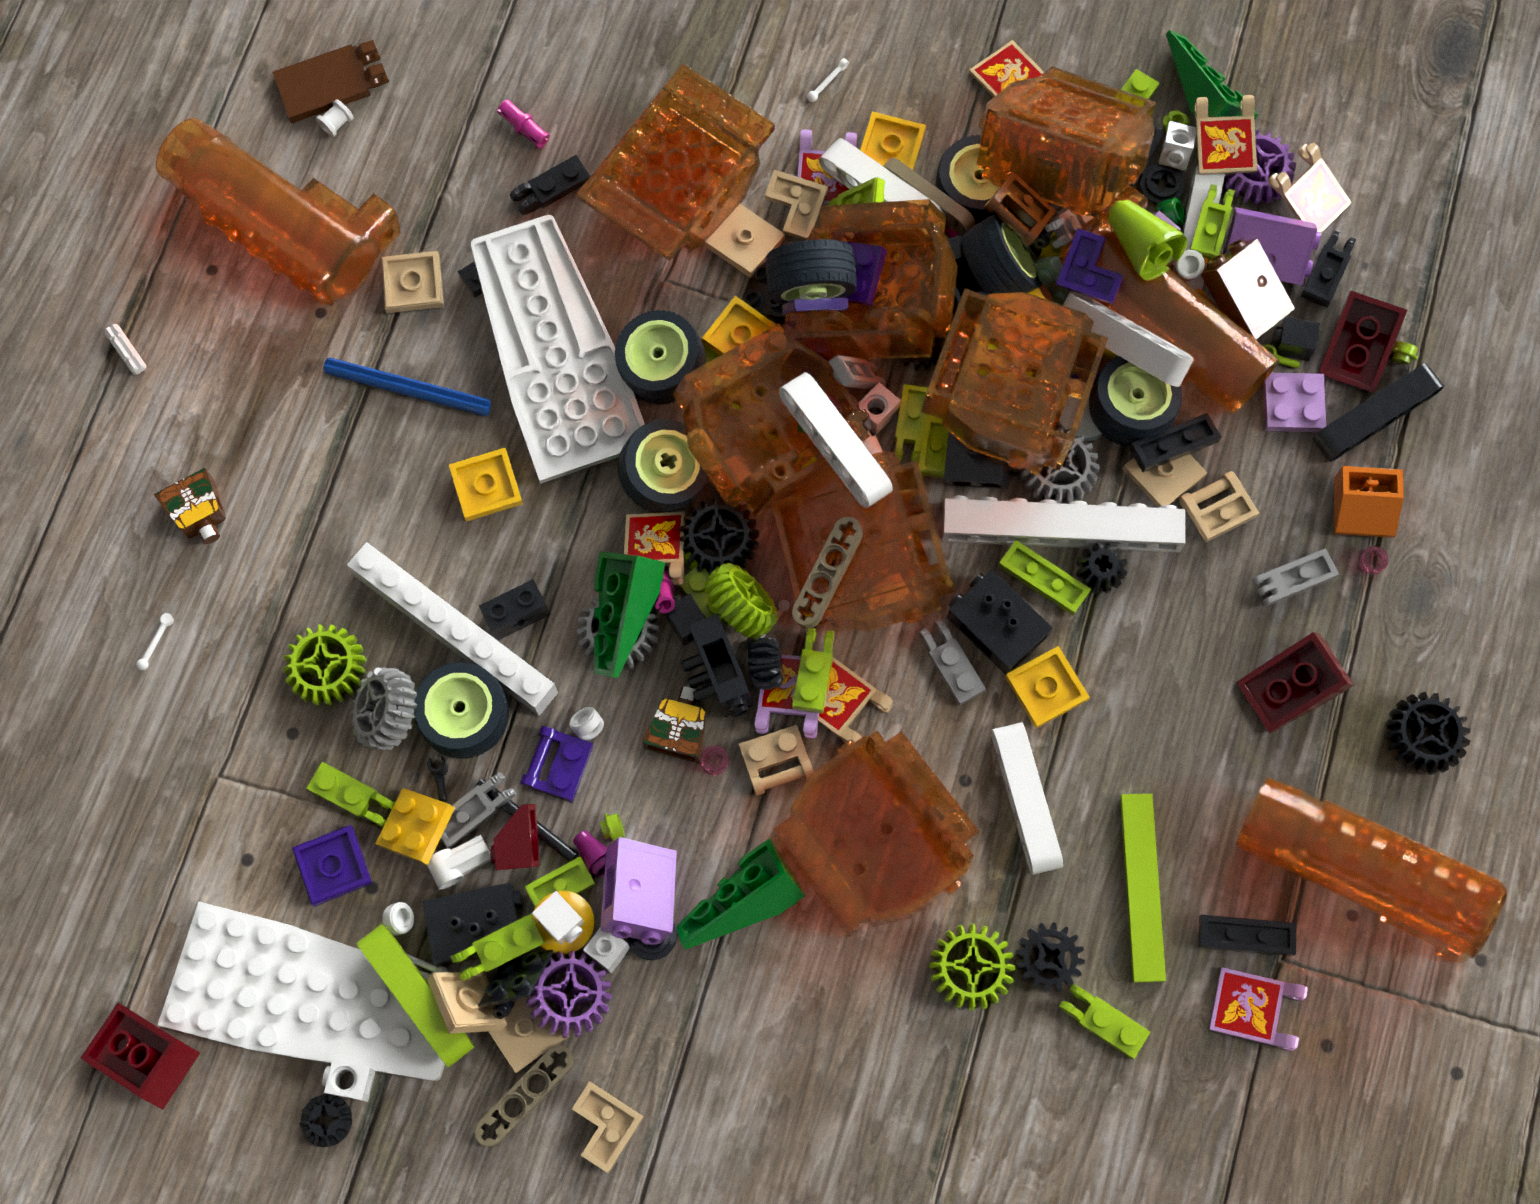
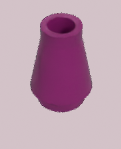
M588 830L580 832L573 839V843L577 847L590 874L594 873L596 877L605 875L607 847L595 839Z

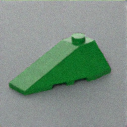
M1169 30L1166 33V37L1190 111L1195 116L1194 105L1196 99L1206 97L1208 98V118L1241 116L1240 103L1243 95L1238 90L1233 92L1227 85L1223 84L1226 78L1211 66L1205 65L1208 62L1207 58L1185 36ZM1254 110V120H1255L1259 115H1258V113Z
M600 551L594 578V591L599 592V607L594 608V618L599 619V633L594 638V674L613 678L619 677L659 595L664 577L665 562L637 555Z
M770 838L747 853L737 863L740 868L728 880L723 877L717 884L719 887L718 891L709 900H701L676 926L681 944L685 949L777 916L805 897L797 877Z

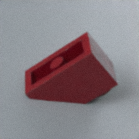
M522 804L493 839L494 845L490 848V859L492 864H495L496 870L540 867L536 804Z

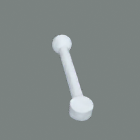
M843 58L836 69L814 91H810L807 94V99L810 102H815L818 99V94L841 70L843 71L847 68L849 61Z
M169 613L161 616V625L143 658L137 661L136 667L139 670H146L148 668V660L167 626L173 624L174 619Z
M407 954L412 962L434 973L447 972L444 966L436 967Z

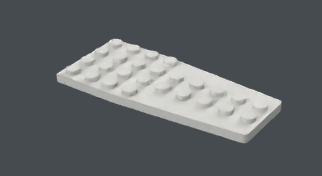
M545 215L473 239L471 241V248L509 395L540 484L618 458L629 437L638 428L645 425L633 390L625 384L618 372L615 361V346L552 215Z
M198 902L158 1026L253 1051L330 1064L332 1060L369 1067L377 1072L430 1081H438L441 1078L445 1066L444 1062L360 949L288 924ZM420 971L427 981L431 974Z

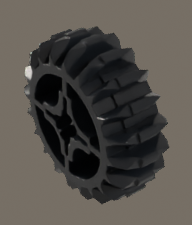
M715 497L711 506H708L707 502L703 500L701 502L702 510L693 506L691 508L693 517L685 515L683 519L686 525L679 528V531L685 533L684 536L680 537V541L685 543L683 547L684 554L691 553L687 560L688 564L691 566V563L696 560L698 562L697 571L702 572L704 568H708L709 576L712 571L723 563L738 564L741 568L745 569L747 567L745 559L753 560L755 554L752 550L759 547V542L754 540L759 537V530L754 529L757 525L756 520L749 519L750 511L746 509L740 512L741 504L739 502L730 507V500L728 498L724 500L723 505H719L718 499ZM713 519L711 527L701 530V533H696L705 522ZM722 519L734 522L740 529L736 530V527L726 526ZM717 527H719L720 534L723 536L721 548L718 547V541L715 540ZM737 542H742L735 552L725 556L727 548L737 545ZM702 545V548L712 549L716 557L705 554L697 546Z
M1421 692L1418 698L1411 694L1406 698V701L1400 700L1396 704L1397 709L1393 708L1389 712V716L1392 719L1386 721L1385 726L1391 731H1388L1384 738L1393 740V743L1388 746V750L1393 751L1396 749L1399 754L1395 756L1396 761L1402 758L1407 760L1405 769L1415 765L1417 774L1423 773L1425 769L1429 775H1434L1437 773V770L1444 773L1449 770V766L1455 767L1459 764L1458 758H1463L1467 752L1463 747L1469 746L1471 741L1464 736L1471 732V728L1462 726L1467 721V717H1459L1457 715L1460 706L1449 707L1450 698H1445L1440 702L1439 693L1432 694L1430 698L1426 692ZM1418 712H1428L1438 718L1429 719L1424 714L1420 715ZM1406 722L1409 723L1408 727L1412 732V739L1410 741L1406 734ZM1435 726V729L1431 732L1432 735L1420 741L1424 731ZM1444 726H1446L1449 734V744H1447L1448 740L1443 734ZM1417 748H1427L1431 753L1435 752L1437 755L1424 754L1418 751Z

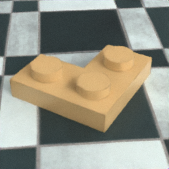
M773 170L765 193V199L791 207L783 228L785 235L801 240H811L828 191V186Z
M589 1081L572 1110L598 1126L581 1156L609 1174L644 1116Z

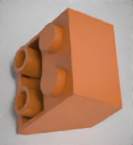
M1342 466L1334 477V534L1394 538L1404 499L1403 470Z

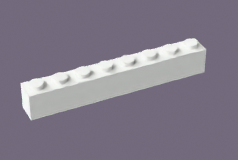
M956 495L950 497V499L945 498L942 542L1012 545L1017 540L1025 546L1092 549L1094 543H1098L1101 549H1104L1106 543H1110V550L1180 553L1186 543L1185 509H1176L1174 505L1149 508L1145 504L1140 503L1131 504L1129 507L1117 506L1113 502L1087 505L1084 501H1072L1069 504H1060L1051 499L1041 500L1039 503L1027 502L1023 498L998 501L994 497H982L980 500H971L966 496Z
M366 542L347 564L352 574L468 663L476 664L490 672L506 692L538 716L541 715L558 694L556 686L552 681Z

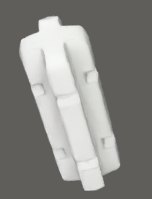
M112 324L106 328L105 335L134 375L145 371L146 364L117 324Z

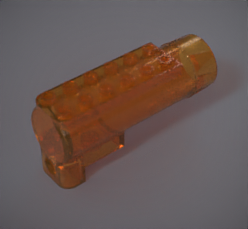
M189 118L178 124L167 135L159 149L156 159L157 173L178 188L184 196L194 200L200 206L201 217L208 225L219 227L229 240L234 243L238 241L243 244L253 257H261L267 261L269 267L276 273H284L297 288L308 290L321 305L328 304L332 306L338 299L353 293L366 279L375 260L401 233L395 210L373 193L358 209L315 178L301 190L240 148L228 136L210 127L198 118Z
M1126 186L1100 215L1092 218L1081 228L1107 239L1097 266L1124 276L1113 305L1097 299L1094 300L1191 355L1194 360L1181 384L1186 386L1190 381L1200 390L1201 394L1212 399L1229 415H1233L1266 381L1277 366L1279 359L1263 347L1252 334H1249L1177 276L1173 270L1174 258L1166 265L1169 270L1156 279L1147 281L1136 273L1108 222L1109 210L1118 201L1130 200L1144 209L1148 206V199L1135 188ZM1072 241L1068 243L1059 257L1063 265Z
M1267 777L1259 791L1235 845L1270 865L1287 870L1381 915L1379 920L1437 947V955L1455 963H1462L1479 955L1507 899L1508 891L1499 880L1327 800L1322 802L1303 790Z

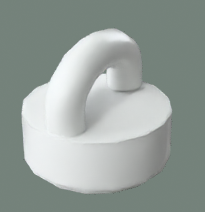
M1185 250L1177 262L1174 259L1173 270L1183 279H1194L1200 276L1204 270V258L1195 250Z
M585 707L573 715L569 725L580 739L586 741L599 735L604 727V721L593 707Z
M398 902L391 904L384 910L383 924L392 935L405 934L413 927V911L406 903Z

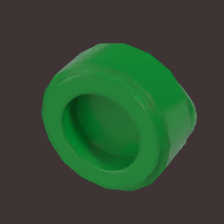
M1174 197L1158 203L1155 212H1162L1163 210L1164 215L1177 226L1183 225L1185 213L1178 198Z

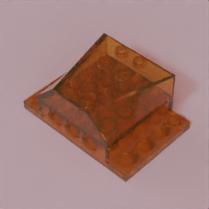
M682 64L578 191L577 197L670 261L682 245L690 251L704 245L705 241L743 202L760 166L758 150L774 132L775 124Z

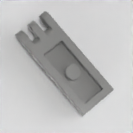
M1325 548L1258 575L1252 579L1254 585L1266 582L1267 585L1259 588L1257 592L1259 596L1271 592L1272 596L1262 601L1264 606L1267 607L1338 577L1339 573Z

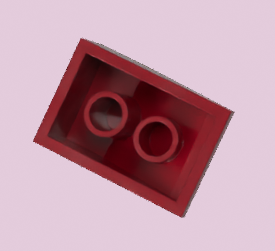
M1350 290L1318 374H1324L1326 377L1375 393L1408 309Z
M1312 632L1236 681L1269 733L1320 707L1354 686L1322 636L1316 632Z
M117 1003L80 1058L138 1097L163 1110L200 1052L122 1004Z

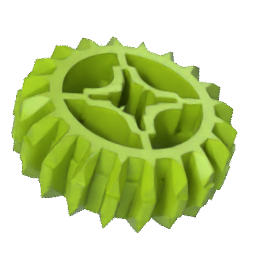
M723 563L711 572V575L708 576L704 583L705 592L708 595V601L713 604L714 610L721 615L720 618H723L728 623V626H732L736 632H741L747 638L756 639L764 634L766 635L778 620V611L774 606V601L769 597V592L765 591L762 584H759L755 577L750 576L747 570H742L738 565Z
M318 624L316 633H313L310 628H306L308 636L303 638L299 634L296 635L295 638L299 642L297 646L288 644V649L292 654L284 655L283 658L288 663V665L283 667V672L289 675L285 681L289 686H293L292 692L295 695L301 694V699L304 702H308L312 698L313 704L319 706L322 699H324L326 705L331 706L333 697H336L339 702H343L344 697L342 693L346 691L349 695H353L354 691L351 685L361 686V680L356 676L366 674V670L360 666L367 662L366 657L360 655L364 649L361 644H356L357 638L354 635L348 636V631L345 628H341L337 632L336 626L330 624L326 631L322 624ZM328 644L344 648L347 656L331 654ZM313 649H315L314 655L311 656L310 658L305 659L306 656H307ZM326 657L330 664L327 665L323 672L319 666L323 665L322 662L325 661ZM344 671L343 675L334 682L336 674ZM302 674L318 675L322 686L308 684L304 681Z
M974 923L969 925L968 933H965L962 925H958L956 927L957 937L952 931H946L945 936L949 943L940 938L937 940V946L943 951H931L930 955L938 959L939 962H930L929 969L938 970L939 973L932 975L930 980L931 982L942 981L943 984L936 988V992L939 994L947 989L950 993L944 1000L949 1003L953 996L957 997L956 1008L961 1009L964 1000L968 1001L969 1011H974L975 1001H978L981 1009L984 1010L988 1007L987 997L993 1004H997L999 999L995 991L1003 996L1008 993L1006 987L1001 983H1013L1014 979L1006 975L1005 972H1013L1015 965L1005 964V961L1012 959L1014 955L1012 952L1002 953L1001 950L1005 949L1008 945L1007 941H1002L999 945L994 942L999 936L998 932L995 931L990 938L985 936L988 931L987 926H983L980 933L977 934ZM967 942L965 958L946 961L948 953L952 948ZM977 943L985 946L993 954L996 963L981 958ZM971 956L972 960H974V965L981 968L980 971L978 969L975 971L973 978L970 970L962 966L963 964H968ZM947 971L963 976L967 992L958 988L951 981ZM997 973L996 979L990 988L977 992L980 975Z

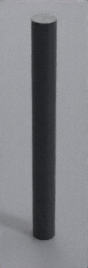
M484 778L480 779L476 786H481L486 780ZM496 788L487 792L492 801L501 794ZM509 800L500 808L510 816H513L519 809V806L512 800ZM537 821L538 838L570 862L576 859L578 852Z

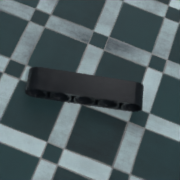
M1424 363L1324 427L1314 435L1312 440L1328 461L1333 462L1431 399L1445 385L1428 364Z

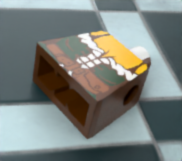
M206 468L154 494L155 498L188 538H193L199 534L204 544H211L220 538L215 525L223 522L226 516L215 481Z
M683 686L677 701L667 698L662 700L643 738L644 749L700 764L706 712L705 709L695 706L696 700L693 695L695 689Z

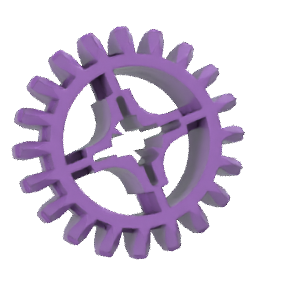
M1259 129L1255 131L1257 172L1225 174L1223 181L1226 182L1225 191L1228 189L1235 190L1233 198L1241 195L1243 196L1244 203L1249 199H1253L1255 206L1259 204L1261 199L1268 204L1272 198L1277 200L1281 197L1269 185V174L1274 170H1277L1278 175L1281 172H1285L1292 183L1295 178L1294 172L1297 164L1293 162L1295 158L1294 153L1288 152L1289 144H1280L1281 136L1273 139L1271 138L1270 131L1264 136L1261 135Z
M573 950L569 952L568 959H564L561 951L557 952L556 962L550 958L530 995L532 998L526 1000V1007H537L531 1012L530 1017L532 1019L542 1017L538 1025L539 1028L543 1029L547 1023L552 1025L549 1031L550 1035H554L557 1028L562 1029V1038H567L569 1029L573 1030L575 1037H580L581 1026L590 1033L593 1030L592 1022L599 1025L603 1020L599 1013L607 1014L609 1006L603 1002H609L612 999V994L605 992V990L610 988L611 982L607 980L600 981L605 977L606 971L604 969L595 971L598 965L596 960H593L589 965L585 963L587 959L586 953H583L580 960H577ZM565 971L563 982L551 984V987L543 986L549 977ZM576 973L583 976L590 983L592 990L578 983ZM570 981L569 989H571L573 997L567 1007L568 999H566L564 991ZM544 998H548V1001L559 1005L561 1016L554 1013L547 1006ZM586 1001L593 1002V1006L586 1013L572 1017L575 1005L585 1004Z

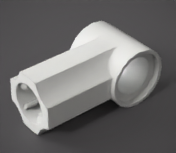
M479 835L452 850L444 849L433 854L427 867L438 889H446L460 882L465 874L491 862L490 851L482 836Z

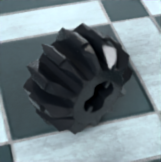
M1094 543L1092 550L1085 548L1082 551L1083 557L1077 559L1076 565L1080 569L1077 570L1076 575L1077 577L1085 578L1083 581L1084 585H1093V593H1097L1100 587H1102L1106 594L1110 593L1111 586L1119 588L1122 584L1120 579H1125L1127 576V571L1123 569L1127 565V559H1118L1121 550L1110 551V543H1106L1104 549H1101L1098 543ZM1099 564L1104 565L1105 572L1099 571Z
M768 637L751 640L748 646V665L753 687L763 690L780 687L783 682V662L778 640Z

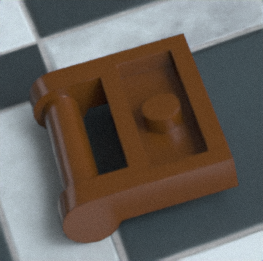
M1012 172L1005 179L992 198L983 207L989 213L993 212L1021 238L1020 242L1026 247L1033 243L1056 212L1015 172ZM1001 201L1004 204H1006L1015 214H1017L1028 226H1030V230L1018 218H1016L1006 207H1004L1001 204Z

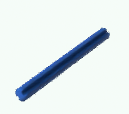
M329 357L325 360L323 366L324 372L328 375L471 413L487 416L491 409V401L486 398Z

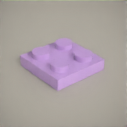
M1265 372L1263 375L1265 431L1319 432L1326 427L1324 374Z

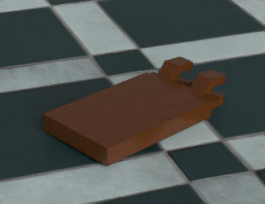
M374 40L361 43L358 47L350 44L272 72L291 124L328 111L334 106L333 102L336 99L346 105L371 96L368 89L376 88L389 82L382 63L369 66L366 70L364 66L381 59Z

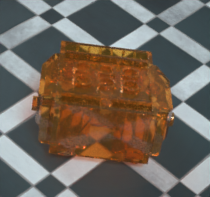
M1051 66L1039 77L1012 82L987 103L986 110L979 123L981 134L977 165L983 169L982 178L990 180L996 186H1001L1005 179L1012 172H1015L1045 201L1069 209L1075 215L1089 216L1094 210L1107 213L1114 203L1116 193L1123 192L1131 183H1135L1145 169L1155 133L1152 116L1156 102Z
M929 199L821 206L818 228L812 229L807 240L832 239L882 246L887 250L872 306L848 303L849 308L843 312L824 309L821 311L810 310L808 312L786 313L785 323L795 330V338L815 354L828 360H832L838 355L859 359L931 357L933 338H945L951 329L958 266L948 238L944 234L946 216ZM900 253L899 257L893 260L895 254ZM882 295L880 301L875 302L877 297Z
M964 289L928 387L921 412L943 419L942 425L968 449L1005 461L1013 468H1025L1039 476L1043 466L1060 470L1074 442L1108 338L1091 332L1094 321L1086 313L1026 292L995 293L986 296ZM993 344L997 349L992 350L987 345ZM978 370H985L988 375L983 376L979 374ZM1026 372L1034 373L1035 377H1028ZM1077 374L1080 380L1071 379L1070 375ZM1070 395L1076 397L1077 401L1066 433H1062L1055 429Z
M780 324L684 375L673 393L674 398L684 411L682 415L689 450L723 500L734 507L746 502L755 517L834 471L824 457L802 469V466L820 451L806 433H799L797 431L799 423L782 402L779 395L780 387L804 372L810 374L861 442L864 444L870 437L863 426L870 415L865 409L861 410L857 399L847 391L845 386L840 385L833 376L834 370L828 361L799 341L792 343ZM755 391L762 392L763 397L758 396ZM732 404H737L740 410L734 409ZM768 433L774 434L776 440L771 439Z
M882 451L872 454L873 458L890 479L893 490L868 508H864L858 503L832 467L819 471L794 492L795 496L771 503L795 600H797L827 541L823 539V534L827 531L831 532L839 519L848 516L855 518L863 529L862 540L819 624L830 622L834 627L872 631L903 621L907 624L916 623L923 620V616L942 610L940 596L956 592L927 484L917 460L901 465L896 453ZM917 495L921 497V500L918 504H912L910 502L913 496ZM852 525L848 529L843 528L841 530L844 534L842 543L840 544L838 541H835L834 544H839L845 550H848L849 547H846L844 542L848 535L854 536L855 534ZM930 529L938 558V563L931 565L919 533ZM873 533L880 534V538L877 541L870 540V536ZM837 551L831 552L827 556V564L830 566L831 561L835 559L840 560L841 563L843 554ZM823 578L816 580L813 584V591L817 594H823L829 588V581ZM810 595L807 596L812 602L809 609H802L800 611L804 621L807 617L812 618L814 616V613L811 611L814 601L818 605L821 603V601L815 600Z
M875 731L870 736H864L856 742L851 739L838 749L840 754L808 777L791 807V817L774 828V838L848 937L852 936L869 922L875 927L911 919L945 892L948 896L963 885L961 880L964 879L974 857L969 847L974 844L980 831L902 731L887 742L878 731ZM915 781L924 791L920 796L913 788ZM883 825H888L892 828V833L884 835L880 828ZM842 840L846 847L843 850H837L834 847V842ZM861 865L865 872L862 875H856L853 872V867Z

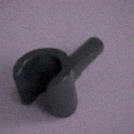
M441 756V767L433 768V762L429 758L427 766L435 777L439 801H446L444 775L448 772V765L445 758Z

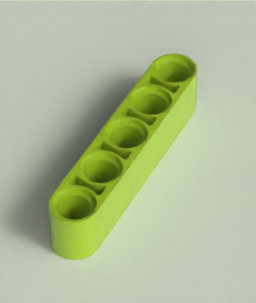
M383 923L356 943L448 1068L475 1047L466 1033L449 1034L429 983Z

